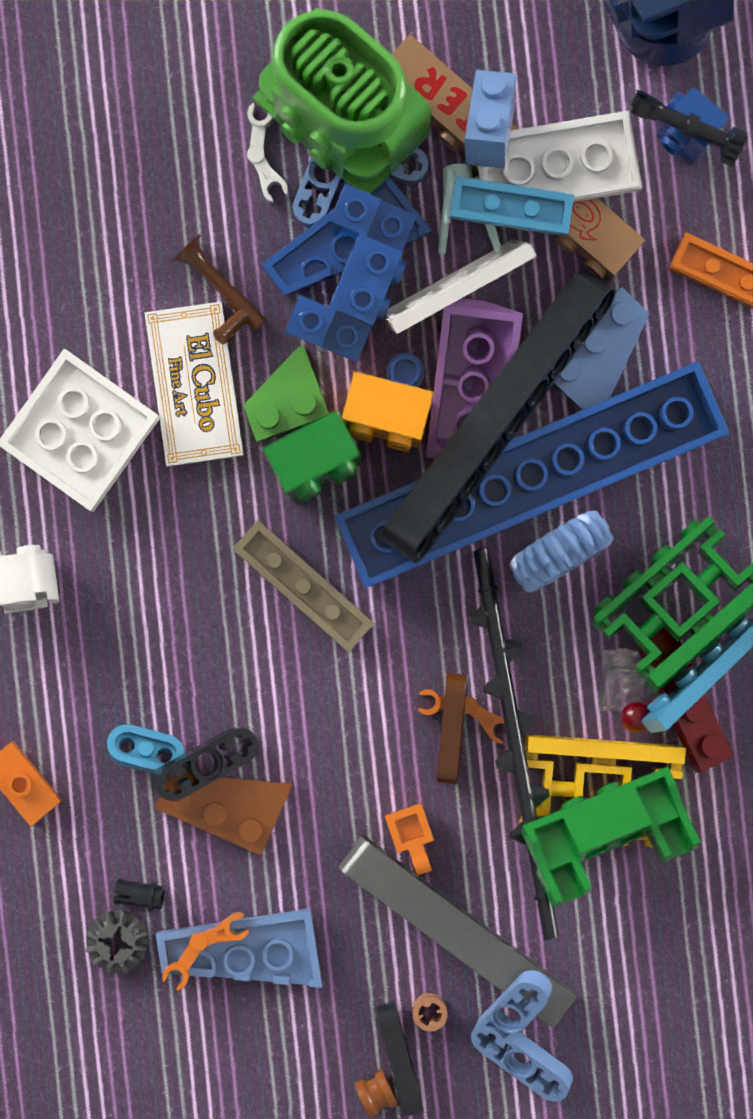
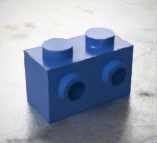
M692 87L685 96L678 92L667 105V107L686 115L692 112L700 116V121L720 130L730 118L695 87ZM662 122L660 123L663 125L656 135L661 139L660 145L674 157L680 155L691 165L710 144L695 136L691 139L681 135V130Z

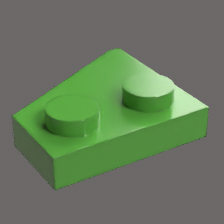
M304 345L298 347L243 405L257 443L308 425L329 415Z

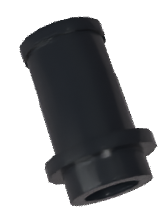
M118 879L114 893L117 894L113 899L114 904L146 907L148 912H153L154 909L161 910L165 897V886L158 885V881H152L151 884Z

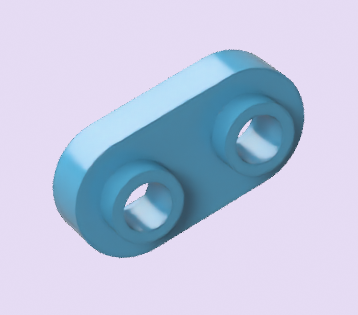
M130 724L120 725L113 729L107 740L108 754L115 763L154 774L156 769L166 764L157 759L160 753H169L172 756L171 760L184 754L183 745L176 737ZM125 742H130L134 745V749L129 753L120 750V746Z

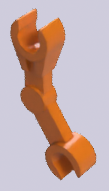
M424 689L419 692V695H432L435 698L433 708H418L419 712L424 715H432L438 710H443L444 696H439L438 693L431 689ZM466 696L465 713L470 714L481 724L492 741L503 744L504 742L494 735L493 728L499 723L504 724V718L485 710L472 696Z
M232 913L214 928L194 933L179 960L170 963L164 970L163 982L168 977L170 971L178 970L182 973L183 980L179 983L176 990L184 988L190 977L189 968L206 946L216 942L237 941L245 938L250 928L236 933L230 927V923L233 920L243 918L244 913Z

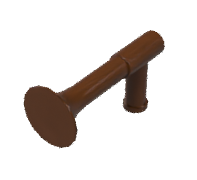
M199 234L177 254L172 263L181 261L194 267L235 311L224 324L213 331L215 339L221 344H226L229 338L245 323L255 332L267 319L210 263L200 247L199 239L201 234Z

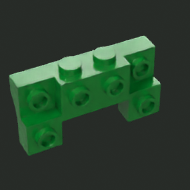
M668 766L621 786L619 782L607 784L597 791L598 795L584 800L583 796L575 797L565 802L561 806L562 810L523 825L521 834L538 868L536 874L553 909L590 893L592 885L581 862L644 836H648L661 864L698 848L701 841L686 813L677 784Z

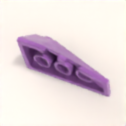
M461 298L443 309L426 457L436 458L518 350L523 313L487 301Z

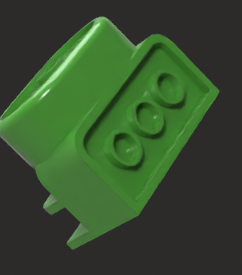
M315 8L313 11L293 18L282 28L273 47V60L264 68L259 76L260 90L252 97L253 101L281 125V131L294 144L301 142L309 149L310 157L322 169L329 167L348 185L372 195L430 135V106L423 96L406 82L402 67L396 58L345 15Z

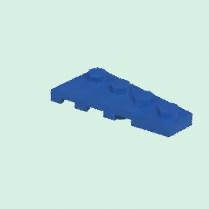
M389 176L372 195L381 198L386 203L417 215L405 245L432 234V230ZM334 209L261 264L262 268L285 297L343 272L358 234L329 222Z

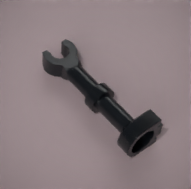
M641 90L636 91L630 104L632 106L630 113L639 118L653 121L658 120L681 130V135L691 139L695 136L720 147L721 162L731 167L738 160L743 146L748 139L746 131L733 127L728 132H725L700 121V116L692 112L686 115L667 107L650 94Z

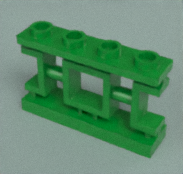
M710 516L701 523L697 519L691 522L680 533L682 540L673 548L668 544L661 548L652 557L651 561L654 564L644 573L640 570L635 571L622 584L625 588L623 592L615 599L611 595L607 596L593 609L596 615L593 617L592 626L597 631L600 630L607 641L623 629L647 654L636 665L635 671L645 678V684L655 695L753 609V563L738 575L714 551L713 548L723 541L725 533L714 526L715 521ZM704 537L707 539L698 549V553L710 565L702 573L696 576L683 562L671 572L668 570ZM722 577L734 591H737L747 581L751 584L714 617L711 615L721 602L708 589L716 580ZM679 578L705 604L681 626L655 600ZM647 587L650 589L642 596L640 601L652 615L644 624L638 628L625 613L613 623L610 621ZM663 627L677 642L689 632L693 635L656 669L652 666L660 659L662 652L650 639Z

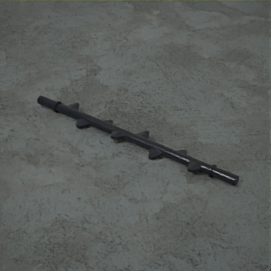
M483 548L473 551L480 586L478 593L481 594L483 605L469 616L470 623L488 630L496 676L483 686L484 693L500 699L509 749L495 760L497 768L514 774L522 822L510 832V838L527 846L521 834L522 827L538 819L536 807L550 796L549 789L531 783L522 733L532 726L535 721L534 716L518 710L509 664L511 660L523 651L522 644L509 640L504 636L496 593L498 586H495L489 549ZM527 846L536 895L533 898L537 900L543 939L559 938L555 910L552 908L536 874L538 868Z

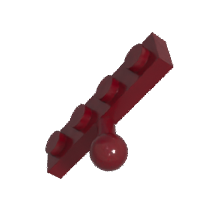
M664 627L650 639L662 652L660 659L652 666L656 669L682 646L681 642H677ZM635 643L643 660L647 654ZM690 664L689 666H687L680 674H682L685 670L691 668L692 665ZM680 674L658 692L659 696L663 693L668 695L677 687L674 681ZM705 694L673 724L683 747L686 748V754L695 773H703L734 756ZM635 701L628 703L623 708L621 722L628 731L640 733L647 729L641 720L650 713L648 706L652 701L646 704Z

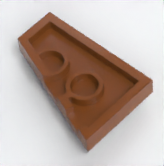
M188 773L180 776L170 775L163 788L174 792L177 781L186 777L190 778L192 783L194 779ZM220 777L178 801H169L159 797L154 808L261 856L293 783Z

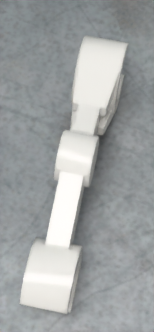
M252 103L247 111L248 119L252 125L250 148L247 151V157L259 174L264 198L269 203L274 204L271 195L268 193L269 188L272 185H279L283 188L285 196L288 197V187L286 182L270 167L264 154L266 128L272 124L273 118L268 114L264 120H256L254 118L255 104Z

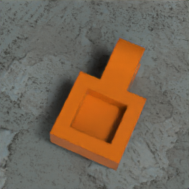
M422 803L386 814L385 819L397 853L409 850L417 876L432 871L423 844L434 841Z

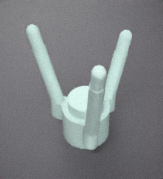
M452 164L443 169V207L438 248L440 255H444L446 252L455 177L479 180V177H474L473 167L467 164ZM485 224L494 250L496 252L501 251L495 226Z

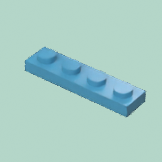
M743 617L727 631L729 636L721 644L716 642L702 653L701 658L703 661L695 669L691 667L676 678L674 683L677 687L668 695L666 693L661 694L649 704L648 709L650 713L641 722L650 733L668 730L753 647V618L747 619Z

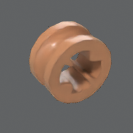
M424 993L414 1001L412 1007L413 1020L421 1030L427 1032L436 1031L446 1023L448 1017L447 1006L439 995ZM432 1003L438 1005L436 1011L440 1013V1016L437 1019L435 1017H430L428 1021L422 1019L423 1011H419L422 1005L424 1007H429Z

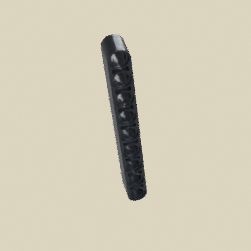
M582 270L574 274L389 519L381 534V542L413 563H418L425 557L607 313L615 297L616 290L614 287Z

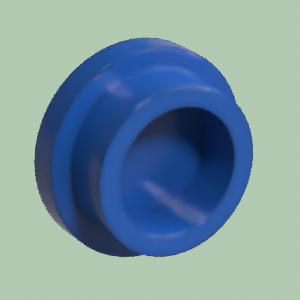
M400 353L392 357L386 367L387 380L416 388L423 381L424 366L417 356L411 353Z

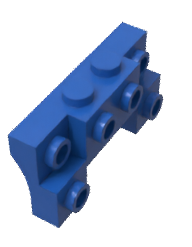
M344 184L329 222L358 234L329 307L299 295L285 333L358 362L375 320L383 321L391 299L386 298L385 295L390 283L398 285L406 263L400 261L417 215L386 203L374 195Z

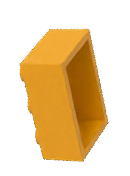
M354 372L342 421L352 439L372 443L373 437L387 440L388 448L409 453L411 447L419 448L433 392Z

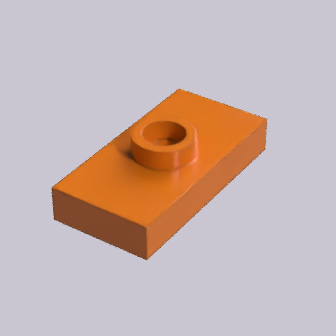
M14 741L10 742L0 751V790L26 822L33 826L63 800Z

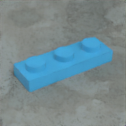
M456 176L449 219L567 237L574 194Z

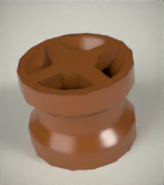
M384 1069L377 1071L374 1078L368 1081L360 1079L355 1082L358 1096L369 1118L372 1119L378 1116L380 1110L386 1107L393 1109L400 1105L394 1087Z

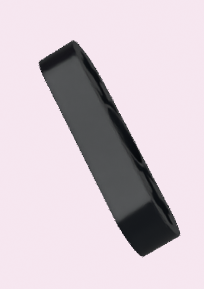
M230 728L156 769L151 780L152 789L162 799L169 801L181 800L251 761L257 754L258 740L254 733L248 729ZM234 737L245 739L246 744L242 746V754L230 752L223 756L216 748L219 745L220 750H227L235 745ZM207 752L214 758V768L209 774L201 775L196 769V760L201 754ZM188 772L194 779L192 783L191 779L186 777L177 781L174 792L163 788V785L168 781L166 776L168 773L172 776H180Z
M394 1001L376 1006L380 1028L404 1115L408 1117L423 1113V1102L396 1003Z

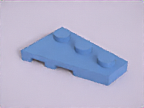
M621 287L615 293L614 300L607 313L553 385L580 410L610 399L650 313Z

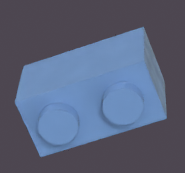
M476 70L465 134V164L505 169L515 107L516 74Z

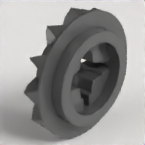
M114 910L100 915L91 924L86 934V952L92 959L94 966L100 967L108 974L126 973L140 964L148 949V934L145 926L136 916L126 911ZM119 927H122L120 932L122 934L121 940L133 947H121L115 956L111 957L113 953L111 951L112 946L102 939L112 938Z

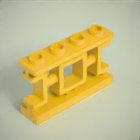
M533 734L525 735L528 768L543 769L542 787L549 789L550 796L541 803V806L536 807L537 816H547L550 814L551 796L572 797V799L583 796L584 772L620 774V786L631 782L632 767L629 765H616V759L668 763V768L674 779H682L683 777L682 764H685L686 748L680 745ZM538 753L591 757V763L575 762L573 782L552 780L554 762L548 759H538ZM652 767V773L663 768ZM648 836L637 839L645 840L644 846L653 848Z

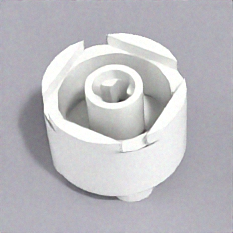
M40 545L18 547L16 549L17 554L2 556L0 551V606L4 607V614L48 607L47 600L54 604L60 602L53 554L48 553L47 550H41Z

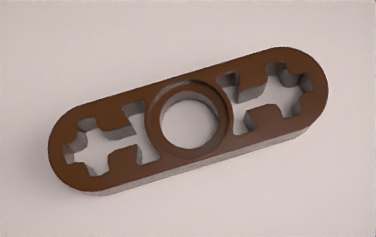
M447 674L437 783L454 785L458 783L468 675Z

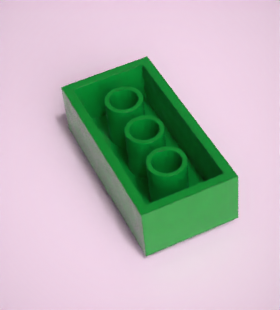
M337 410L263 448L285 493L292 501L299 498L302 503L322 494L320 486L332 480L335 481L336 485H340L357 476L356 468L361 466L360 454Z

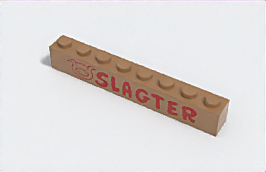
M409 34L392 55L402 67L406 82L423 96L430 106V124L440 132L438 135L440 141L450 150L455 152L459 149L465 154V134L473 89ZM512 124L511 130H517L518 128ZM470 165L471 167H473V170L478 174L477 166ZM598 198L573 202L567 237L557 235L554 238L565 251L570 254L576 251L586 260L584 266L591 274L598 279L605 277L609 281L614 278L645 242L643 237Z

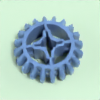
M587 511L538 539L512 558L509 566L514 572V578L518 584L522 585L525 592H534L543 588L609 547L614 539L609 531L610 527L597 511Z

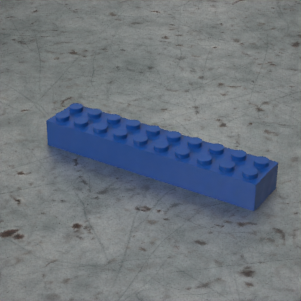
M696 361L511 440L429 552L418 563H413L381 542V534L389 519L419 480L334 515L366 589L730 433L699 361Z

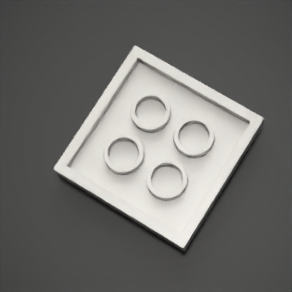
M63 349L0 438V447L89 511L94 512L161 417L72 353Z

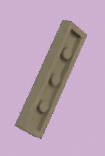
M259 520L232 548L348 653L375 624Z

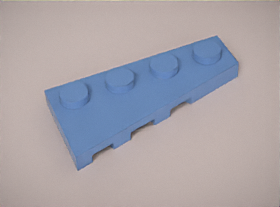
M311 908L233 920L230 923L232 931L239 933L250 928L248 935L242 940L216 942L206 946L189 968L190 976L208 978L215 976L234 978V980L240 981L257 980L273 982V984L289 985L290 983L322 988L323 983ZM220 922L158 931L156 933L161 973H164V970L170 963L179 960L194 933L212 929ZM178 970L169 972V974L182 975Z

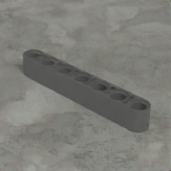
M361 835L338 866L350 879L504 992L525 971L533 970L544 974L552 984V992L546 1006L536 1017L552 1028H555L578 997L567 985L419 875L417 876L416 873L367 837ZM536 990L526 991L523 997L528 1000L529 996Z

